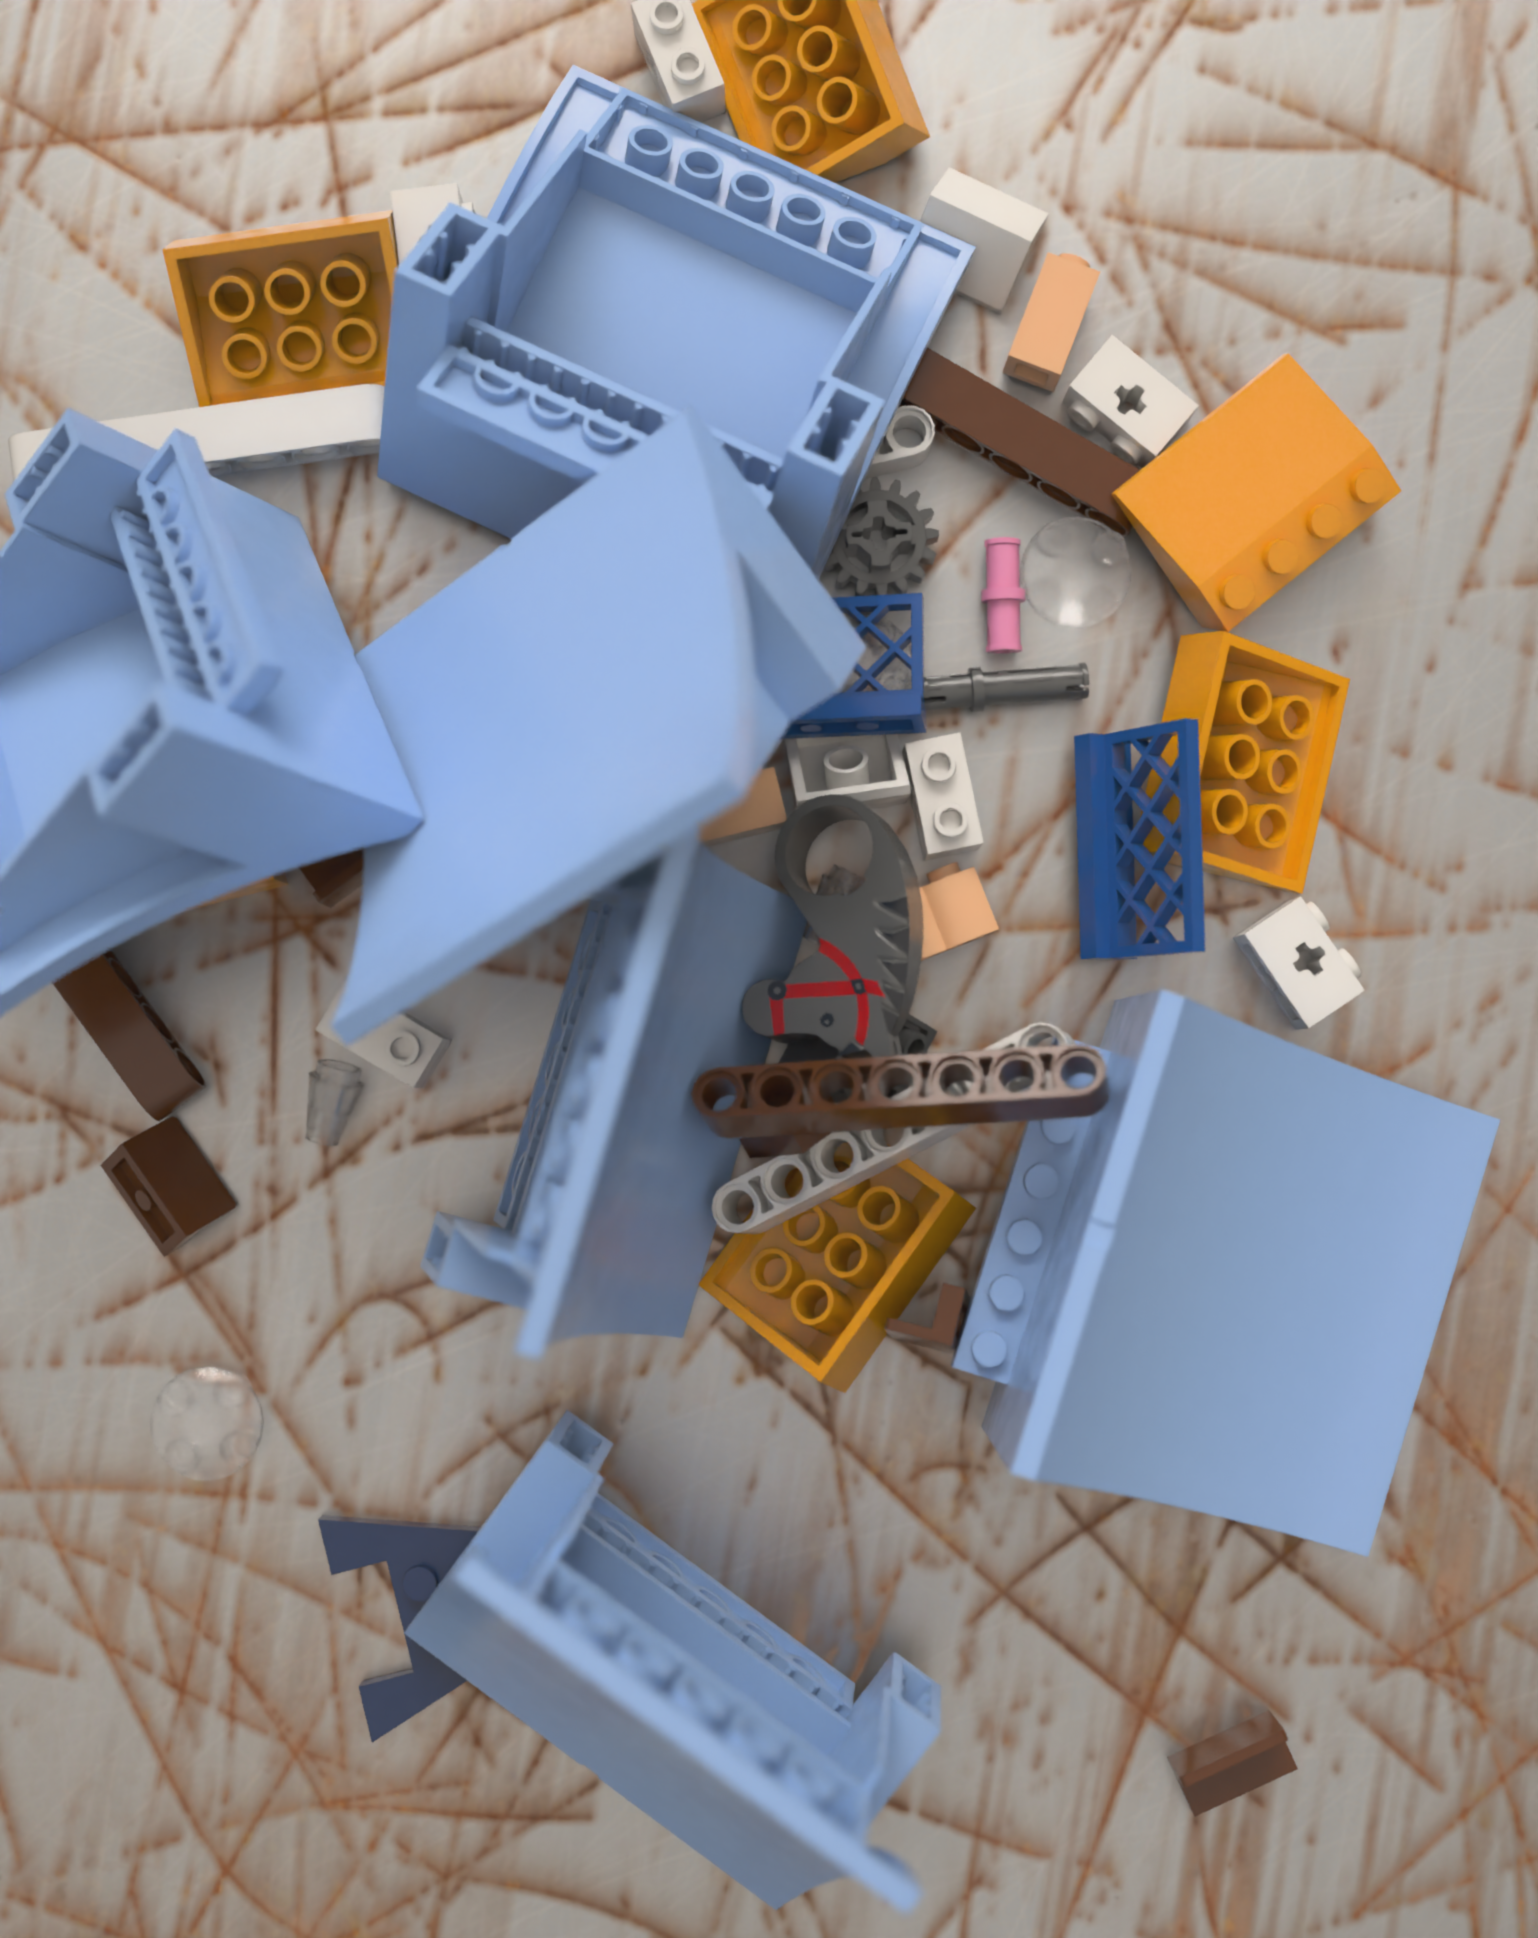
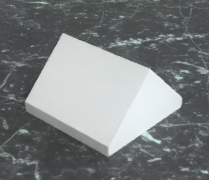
M949 168L931 192L920 222L975 246L970 264L955 294L1001 315L1042 230L1048 213Z
M897 734L785 739L795 810L813 798L830 794L852 797L870 809L906 804L911 794L910 783Z

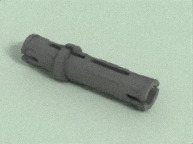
M1086 663L982 672L981 667H969L967 673L924 675L925 709L927 712L928 710L970 707L971 712H980L984 710L986 705L1073 698L1087 699L1089 689L1088 687L1085 688L1084 685H1089L1088 668Z

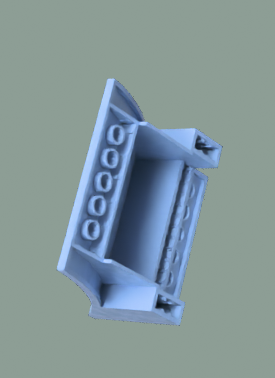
M572 65L528 138L487 218L450 202L395 270L377 477L512 539L529 524L688 406L692 405L819 580L895 413L970 264L975 246Z
M692 405L688 406L521 530L511 539L508 545H501L354 654L356 662L361 667L424 820L408 837L364 847L363 889L354 955L344 994L330 1025L346 1046L744 798L747 789L790 722L840 691L865 650V644Z
M67 408L4 494L15 531L0 550V1018L46 985L91 958L181 912L272 875L326 857L376 843L408 837L424 820L362 669L356 662L353 647L299 517L209 475L196 438L175 428L161 448L156 450L73 409Z
M694 828L667 845L666 850L661 849L586 896V898L592 900H590L494 1215L493 1221L502 1228L440 1211L436 1212L420 1267L438 1287L527 1309L522 1328L518 1333L514 1353L541 1360L543 1350L548 1345L559 1340L582 1335L645 1334L683 1338L717 1225L711 1209L713 1197L719 1188L730 1181L741 1145L740 1138L719 1137L711 1132L693 1104V1085L700 1075L710 1069L765 1064L772 1039L756 1033L747 1025L743 1016V998L748 989L759 981L767 979L785 981L788 979L794 967L807 924L806 918L791 897L742 873L707 849L699 839L700 829ZM728 1095L722 1097L713 1106V1111L727 1109L732 1105L736 1096Z
M1160 989L1114 1000L1100 1048L1088 1045L1096 1049L1104 1059L1110 1088L1109 1100L1104 1108L1095 1115L1081 1118L1026 1121L950 1365L953 1368L995 1381L981 1427L1011 1474L1038 1482L1086 1488L1189 1509L1289 1534L1368 1557L1500 1119L1439 1099L1323 1056L1228 1017L1187 997ZM1053 1037L1050 1046L1059 1045L1058 1040ZM1074 1040L1076 1044L1088 1045V1044H1085V1043H1082V1042H1079V1041ZM1085 1073L1076 1074L1068 1079L1066 1085L1075 1089L1085 1088L1093 1083L1095 1077Z
M566 1410L412 1620L404 1634L577 1763L586 1766L598 1775L600 1780L773 1909H779L790 1900L823 1883L854 1876L907 1915L923 1895L918 1877L906 1863L881 1848L867 1846L868 1826L941 1732V1685L894 1651L853 1704L855 1683L598 1493L605 1479L598 1474V1471L613 1443L569 1410Z

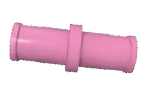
M998 537L984 541V547H986V589L981 591V603L987 604V653L1009 654L1022 651L1020 603L1026 601L1025 589L1020 588L1019 546L1021 545V539Z

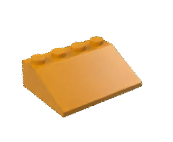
M697 0L692 3L694 12L725 83V104L739 140L837 183L881 166L930 137L877 0Z
M393 210L174 240L162 249L199 407L361 384L385 386L394 273L399 266Z
M1288 353L1283 354L1112 492L1111 495L1202 628L1229 632L1399 494L1401 489L1372 443Z
M1226 631L1181 635L1161 723L1184 718L1198 719L1203 872L1295 894H1303L1350 683L1349 678ZM1178 735L1171 737L1160 755L1170 767H1172L1178 757ZM1153 768L1149 774L1145 791L1150 799L1153 798L1163 782V779ZM1175 793L1162 812L1172 825H1174L1180 815V799ZM1154 825L1143 845L1154 856L1165 837ZM1175 851L1168 863L1182 867V857Z
M848 1142L842 1143L834 1153V1164L839 1172L847 1170L853 1162L854 1153ZM907 1158L759 1234L735 1233L699 1282V1286L818 1381L846 1393L888 1334L884 1330L886 1318L898 1320L976 1210V1207ZM798 1168L791 1170L785 1178V1189L791 1198L798 1195L803 1188L804 1180ZM754 1207L747 1215L743 1223L750 1219V1217L753 1214Z

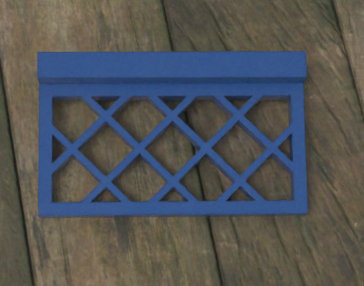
M906 593L831 597L842 614H849L860 624L855 629L860 639L869 632L888 650L867 671L856 663L852 671L860 678L846 692L833 694L791 721L780 739L926 733L923 594ZM911 610V627L895 643L875 626L889 611ZM866 612H872L867 618L861 614ZM910 643L911 657L903 651ZM897 657L911 670L912 689L887 690L875 678ZM869 685L874 691L863 690Z
M1184 718L1108 734L1087 733L1074 736L1081 959L1130 960L1137 959V957L1205 952L1198 719ZM1178 735V757L1172 767H1170L1160 755L1171 737ZM1131 744L1142 755L1133 771H1131ZM1153 768L1163 779V782L1153 798L1150 799L1141 786ZM1175 793L1180 799V815L1174 825H1172L1162 812ZM1133 800L1143 811L1134 829ZM1155 825L1165 839L1155 855L1152 856L1143 845V842ZM1175 851L1182 857V873L1176 882L1164 870ZM1134 857L1145 868L1136 885ZM1155 882L1167 895L1156 913L1145 902V898ZM1177 909L1183 915L1184 941H1177L1166 928L1167 923ZM1136 913L1147 926L1138 941L1136 938Z

